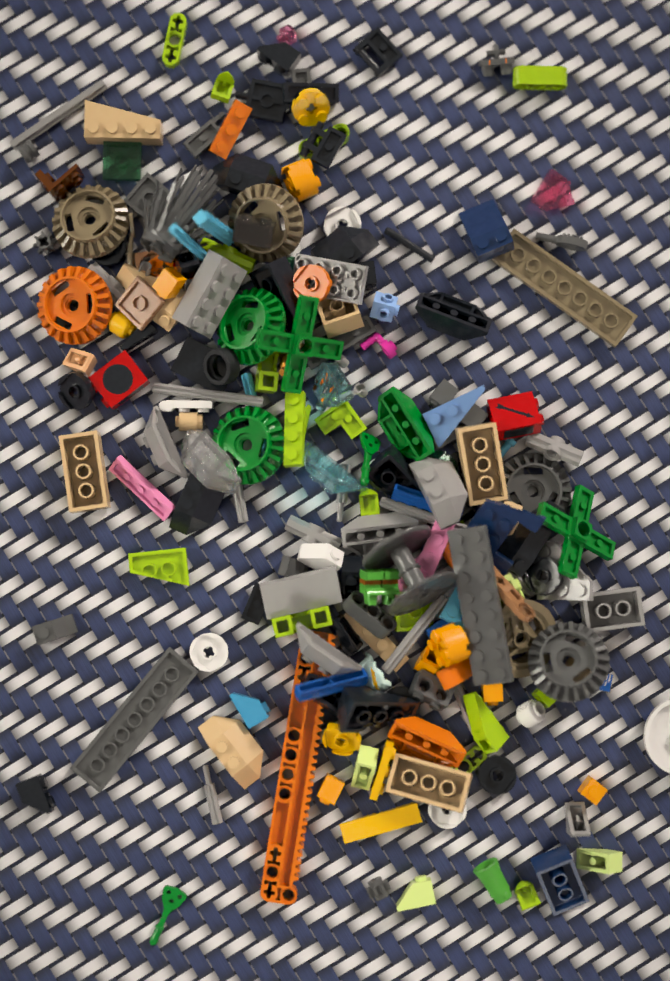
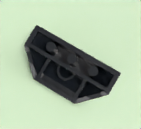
M239 153L215 165L212 169L214 172L209 179L210 181L214 174L218 176L217 179H219L216 183L217 187L221 188L220 190L238 195L252 185L260 183L274 184L283 188L272 164Z
M339 226L311 249L310 256L354 264L361 261L380 244L368 229Z
M443 292L421 293L415 309L428 328L463 341L486 336L492 323V319L487 317L485 312L477 305Z
M199 458L176 504L169 528L188 535L212 524L227 491L221 473H219L214 463Z

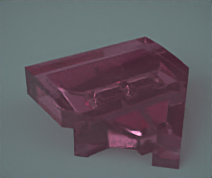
M549 169L530 201L545 211L575 205L570 189L571 182L567 181L565 177L554 169Z

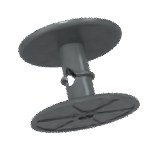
M414 526L388 537L370 550L362 561L365 569H381L395 564L400 572L399 578L405 581L408 588L399 594L388 607V613L391 616L408 614L430 604L450 590L456 583V579H458L456 573L442 572L425 578L420 570L421 566L415 562L412 554L419 550L430 537L431 529L429 526Z

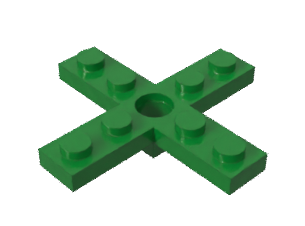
M305 295L298 296L292 333L257 329L254 348L288 353L281 385V391L301 394L308 357L341 361L344 341L312 336L319 298ZM304 339V348L299 351V344Z
M582 485L575 486L569 515L546 502L539 503L536 514L546 517L542 525L564 536L557 572L571 580L576 579L578 576L583 548L609 561L613 560L616 542L592 529L593 524L589 523L594 492Z

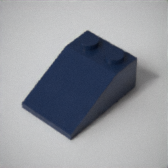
M494 199L458 213L479 264L514 250V241Z
M566 844L530 858L553 916L590 902Z

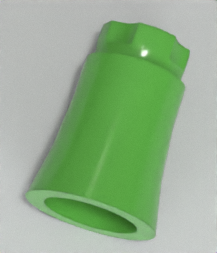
M496 857L489 858L474 868L473 872L480 879L496 904H502L512 897L509 889L510 886L501 871Z

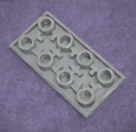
M296 253L293 267L294 274L302 266L310 264L319 265L328 272L332 280V287L326 297L327 299L362 305L369 266ZM309 280V288H314L315 280Z
M335 566L259 583L267 620L342 602Z

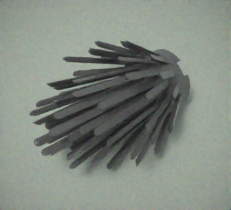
M196 164L177 194L184 181V176L180 177L183 172L181 167L160 209L159 215L158 211L163 188L158 193V180L156 181L151 211L150 206L147 205V200L144 198V234L140 239V243L148 252L152 250L158 254L159 260L171 263L176 256L190 252L168 231V228L173 223H176L198 244H200L198 240L210 235L207 231L204 232L205 230L199 227L192 217L201 209L211 214L225 200L221 199L216 203V199H214L206 207L221 189L216 185L219 180L216 174L209 181L214 172L212 169L207 172L201 181L203 168L198 172ZM207 243L200 244L201 247L208 245Z

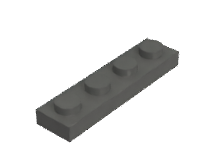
M368 315L362 317L364 327L329 339L344 341L342 351L344 352L376 333L377 330ZM308 357L307 364L313 370L330 359Z

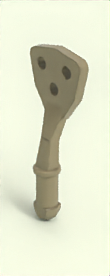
M129 213L130 235L125 255L127 256V264L135 267V253L133 252V240L135 238L133 213Z

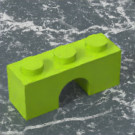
M274 351L267 359L257 363L255 392L267 394L277 392L279 377L277 361L281 352Z
M328 606L271 619L275 638L297 633V622L309 630L333 625Z

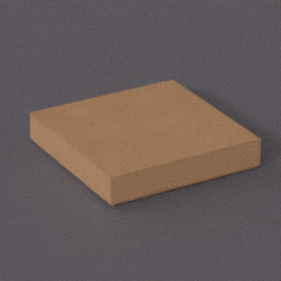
M137 276L115 303V306L140 331H143L166 301L158 296L157 292L141 276Z

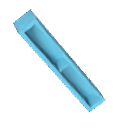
M201 209L192 217L199 227L228 246L237 239L236 233L232 228L230 229L207 211L204 212Z

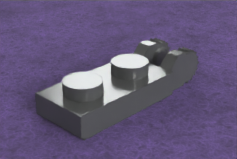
M220 112L216 117L210 119L183 142V146L195 159L211 146L219 130L217 124L226 117L224 112Z

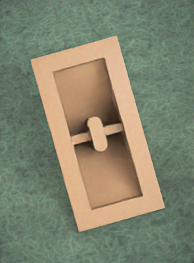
M71 348L62 364L76 372L80 371L86 377H89L98 361L91 353Z

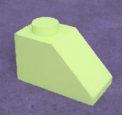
M360 745L350 787L370 790L377 765L378 748Z
M578 848L576 851V868L604 874L622 872L623 852L609 849Z
M419 875L415 877V880H411L396 903L397 911L436 904L431 878L426 877V875Z

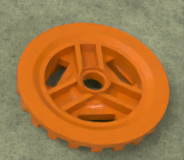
M68 266L67 268L57 270L55 274H51L47 282L43 283V289L38 294V318L41 319L42 327L47 330L50 336L65 344L82 345L93 341L103 333L111 319L113 302L109 287L100 275L84 267ZM66 282L69 283V287L55 295V292L61 285ZM88 294H91L92 297L91 313H89ZM73 300L78 302V308L75 311H72L70 308V303ZM57 317L71 323L70 330L60 326L56 321Z

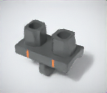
M493 44V50L486 51V56H493V59L479 60L478 66H481L483 77L494 76L493 65L500 64L501 75L511 74L512 63H515V57L499 58V55L506 54L505 49H498V45Z

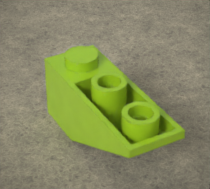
M476 691L464 694L463 700L475 742L484 754L497 752L507 741L509 735Z

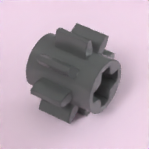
M41 231L39 237H34L36 243L33 244V247L39 248V255L44 252L49 256L51 251L56 252L54 244L58 242L56 239L51 240L53 238L52 233H49L47 236ZM43 242L49 243L47 246L42 245Z
M381 876L368 881L369 887L366 888L370 899L374 897L376 901H380L389 896L388 890L391 888L387 879L382 880Z

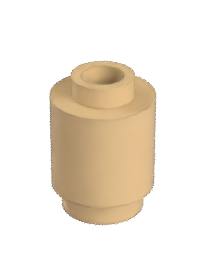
M179 412V416L175 417V427H179V431L203 430V414H198V412Z

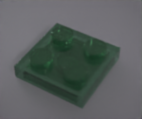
M104 141L102 179L107 181H140L142 142Z

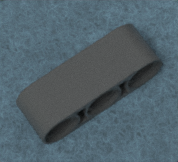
M353 591L342 603L343 610L379 639L386 638L397 626L395 619L380 606L366 605L364 594L360 593V591Z

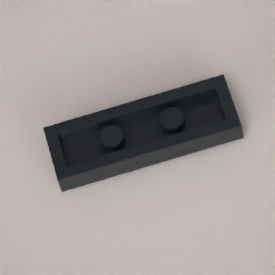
M282 83L283 103H292L302 90L308 88L320 90V92L327 96L330 104L339 103V84Z

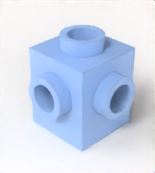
M376 291L369 317L391 323L393 316L398 315L400 305H397L398 297Z

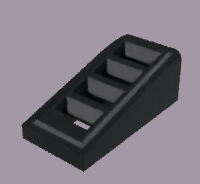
M150 323L143 331L137 328L120 348L122 351L126 350V352H129L156 335L158 331Z
M340 613L332 623L343 652L349 657L362 647L363 642L345 616Z

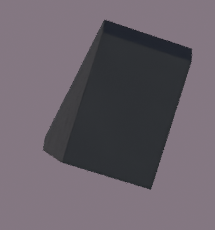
M191 251L178 255L173 259L177 271L186 279L193 278L199 269V259Z

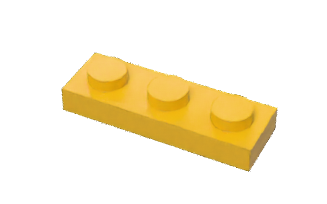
M386 740L370 790L369 799L377 801L379 794L383 795L385 788L383 780L384 777L388 778L391 766H388L390 760H394L396 754L394 741Z

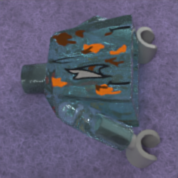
M343 355L341 356V361L322 362L317 372L312 391L318 399L315 407L320 411H325L327 407L337 408L341 404L353 399L355 395L361 398L368 395V392L364 389L366 387L361 383H357L354 386V390L351 391L352 385L341 370V368H346L349 365V361Z

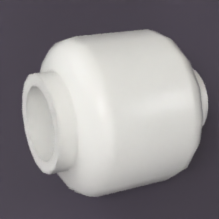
M534 699L520 704L516 710L517 721L526 728H531L541 723L545 718L543 704Z

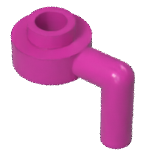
M377 332L360 344L364 351L377 342L389 359L397 355L395 344L391 340L389 342L384 340Z

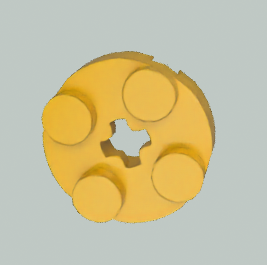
M308 88L302 90L296 100L294 98L291 109L295 119L301 126H315L318 121L324 123L327 120L330 103L327 96L320 92V90ZM310 104H313V106L315 107L311 111L306 110V108H309Z
M334 722L327 724V728L322 736V743L327 749L328 746L332 749V753L341 756H349L354 751H358L362 741L359 732L340 733L339 723Z

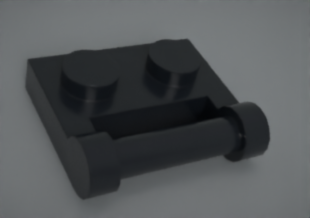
M379 27L353 49V52L359 55L374 71L377 79L382 77L389 68L403 57V54ZM368 46L381 60L383 65L379 67L364 48Z

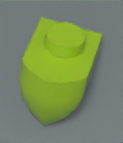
M228 71L222 72L217 76L210 97L227 104L235 84L233 76Z
M369 488L363 490L359 494L361 516L380 514L378 493Z
M523 880L516 885L514 893L522 911L541 904L532 882Z

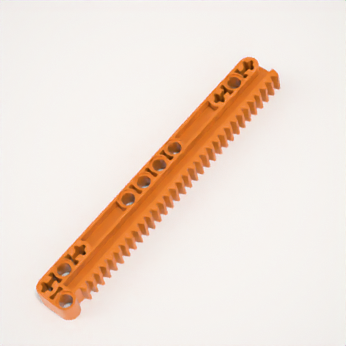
M311 630L333 647L335 646V643L331 640L336 639V635ZM300 648L296 663L260 890L263 900L286 905L293 904L297 899L298 892L293 881L299 879L300 866L298 865H301V858L299 857H302L303 853L300 849L304 848V843L302 842L305 841V835L303 834L306 833V827L304 826L307 825L308 821L305 818L309 816V812L306 810L310 809V804L307 802H311L309 794H312V789L310 787L314 784V781L310 779L315 778V774L311 771L316 770V766L313 763H317V758L314 756L318 755V750L315 748L320 746V743L316 740L321 739V735L317 732L322 731V727L319 724H323V719L319 717L325 714V712L320 710L323 707L312 699L299 702L296 698L295 685L303 683L301 678H298V675H301L303 668H299V665L311 667V670L306 669V676L308 673L325 677L331 676L330 673L327 676L318 670L319 665L315 662L312 664L303 663L301 661L302 653ZM297 730L300 736L298 739L292 740L289 738V732ZM287 750H294L297 754L296 757L288 759L286 757ZM285 769H291L294 775L291 778H285L282 772ZM283 788L288 789L290 796L287 798L281 797L279 794L280 790ZM274 847L278 848L279 851L276 861H272ZM269 867H275L278 870V873L276 875H270L268 874L267 869ZM269 881L273 882L272 892L270 895L267 894L266 891L268 889ZM285 890H292L294 896L287 898L283 892Z

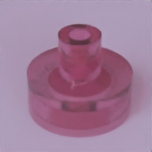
M288 24L280 28V35L277 36V40L280 43L286 42L291 45L296 42L297 35L291 25Z

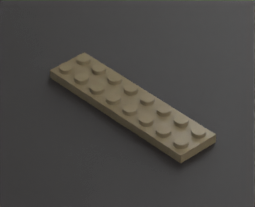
M513 229L510 234L514 241V250L492 258V261L615 348L638 316L519 231Z

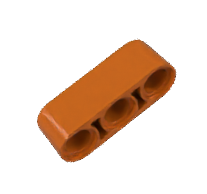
M469 658L436 672L444 691L472 676Z

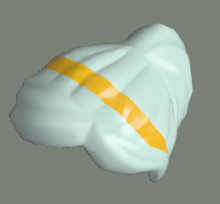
M366 652L365 658L359 663L368 675L366 686L377 691L388 690L392 682L384 678V673L376 667V661L373 660L372 655Z

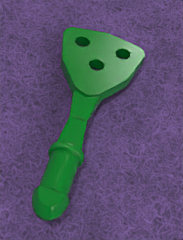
M362 432L359 436L365 453L361 468L360 484L367 486L369 484L370 460L372 455L379 450L381 441L372 434Z
M165 885L163 888L162 902L164 909L162 917L158 924L155 925L154 932L149 939V943L152 946L159 942V937L164 930V924L170 912L178 908L187 897V894L177 887Z

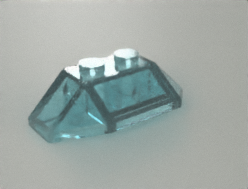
M305 440V470L310 473L309 477L313 481L321 482L324 485L323 489L332 495L333 493L362 492L368 489L366 486H362L357 478L313 442Z

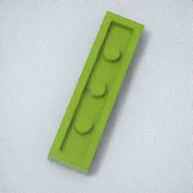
M301 391V394L285 392L283 456L285 468L304 466L306 393L304 391Z

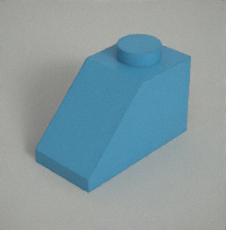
M235 692L229 695L248 729L269 718L268 712L271 710L265 701L262 702L259 698Z

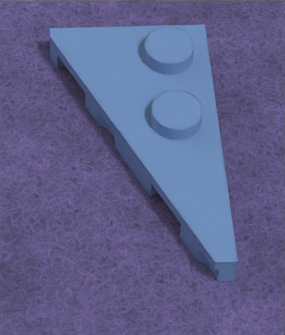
M484 385L422 414L438 447L442 446L485 391Z

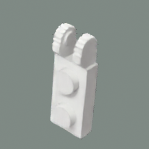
M162 400L159 403V408L164 412H172L175 408H179V412H190V408H196L198 412H209V409H214V402Z

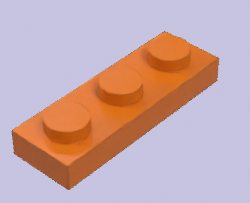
M235 99L208 150L226 160L252 108Z

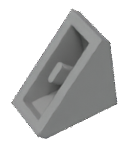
M565 802L566 833L570 837L591 836L585 802Z

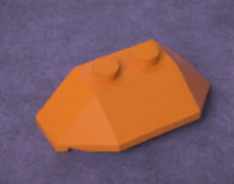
M417 716L395 719L387 734L388 738L394 741V747L398 753L445 767L458 768L467 753L450 731Z

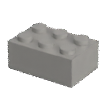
M640 586L593 592V601L579 600L582 624L589 629H593L595 632L645 625Z

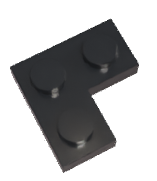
M255 582L241 618L259 625L265 609L259 583Z

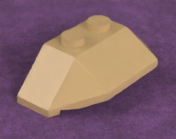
M213 715L198 727L208 746L229 774L244 789L260 778L263 749L241 720Z

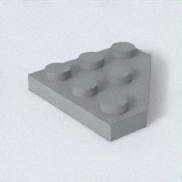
M546 542L537 557H551L559 564L562 546L558 542ZM579 566L576 579L571 580L562 575L564 581L557 591L550 595L537 594V600L593 601V580ZM542 571L540 579L545 580L547 574Z

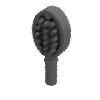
M537 232L535 240L554 243L559 247L573 251H586L588 242L583 237L579 238L578 235L574 237L573 234L570 236V234L566 235V233H563V235L555 236Z

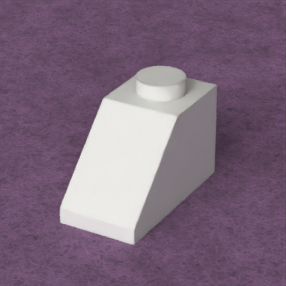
M329 543L301 544L297 560L314 570L335 566L336 570H339L342 567L345 552Z

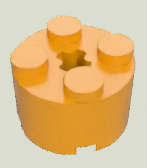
M309 158L306 160L300 159L281 168V173L286 175V179L283 180L286 189L296 198L297 202L317 195L318 187H321L319 177L315 176L312 171L313 165Z
M455 622L431 631L427 645L431 651L434 650L436 662L440 668L449 667L470 657L471 651H467L466 647L469 641L460 625L455 626Z

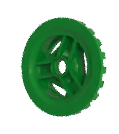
M252 288L251 290H243L241 295L237 294L234 296L235 299L231 301L217 330V335L220 337L218 344L222 348L233 350L238 357L240 365L260 363L274 352L254 348L258 328L284 332L286 326L285 309L280 299L263 288ZM251 303H258L257 308H247L245 306ZM253 321V328L248 331L247 326ZM231 328H232V331H233V335H234V339H235V340H232Z
M251 406L236 408L235 411L228 412L226 417L220 419L219 425L213 430V439L211 438L210 441L212 444L210 454L213 456L212 461L218 468L219 473L225 476L226 479L243 485L257 484L270 478L279 469L284 456V429L279 420L270 412ZM249 421V426L233 431V427L237 424ZM264 439H267L265 453L263 457L260 458ZM250 440L252 447L246 451L243 448V444L245 441ZM228 451L240 462L237 467H234L229 462L226 456Z

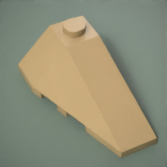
M124 263L115 278L126 290L137 276H141L151 287L158 276H146V271L141 270L139 272V268ZM183 287L175 298L164 299L166 303L152 319L168 332L178 323L172 316L187 291L186 289L183 291Z

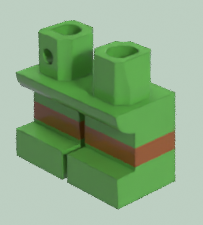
M395 568L360 569V593L364 594L365 604L369 606L377 605V595H382V604L390 605L395 599V595L400 594L398 588V580L401 579L398 576L400 572Z

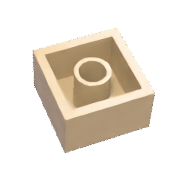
M327 298L318 303V311L328 339L364 327L357 304Z

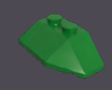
M394 386L378 396V423L391 444L405 457L415 461H421L434 453L433 435L413 400Z

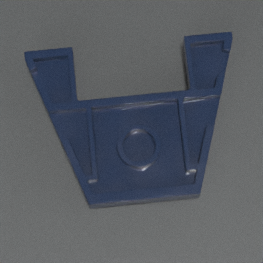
M486 499L467 527L487 525L493 564L504 576L512 566L513 561L497 551L518 522L536 533L546 520V517Z

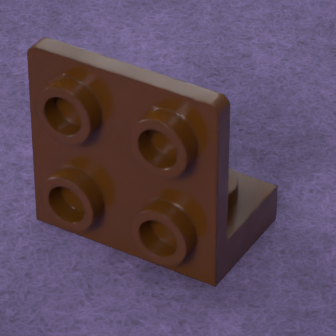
M77 164L72 166L56 181L48 172L44 174L41 169L35 173L41 185L56 202L59 199H64L67 196L66 194L69 193L68 191L73 187H78L85 177Z

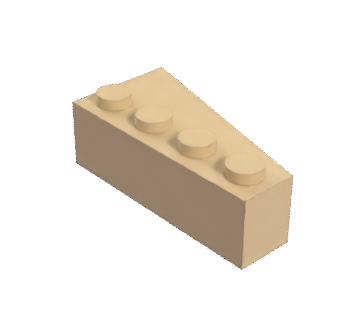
M85 100L84 138L87 144L163 145V125L161 120Z

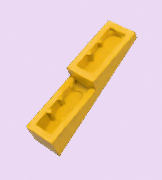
M411 802L380 813H372L339 824L343 841L346 844L422 822L417 803Z

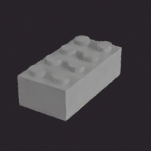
M208 250L172 318L211 339L248 271L223 256Z

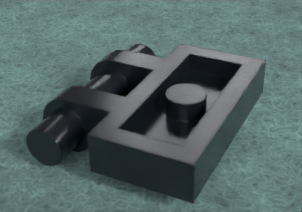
M318 121L316 126L312 127L308 140L304 141L300 155L306 158L309 152L314 153L311 161L328 170L345 141L346 134L331 126L325 132L322 130L325 124ZM321 138L319 146H315L316 139Z

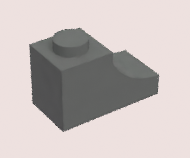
M283 555L278 574L285 577L308 572L309 567L297 559Z
M73 614L32 627L37 645L79 632Z

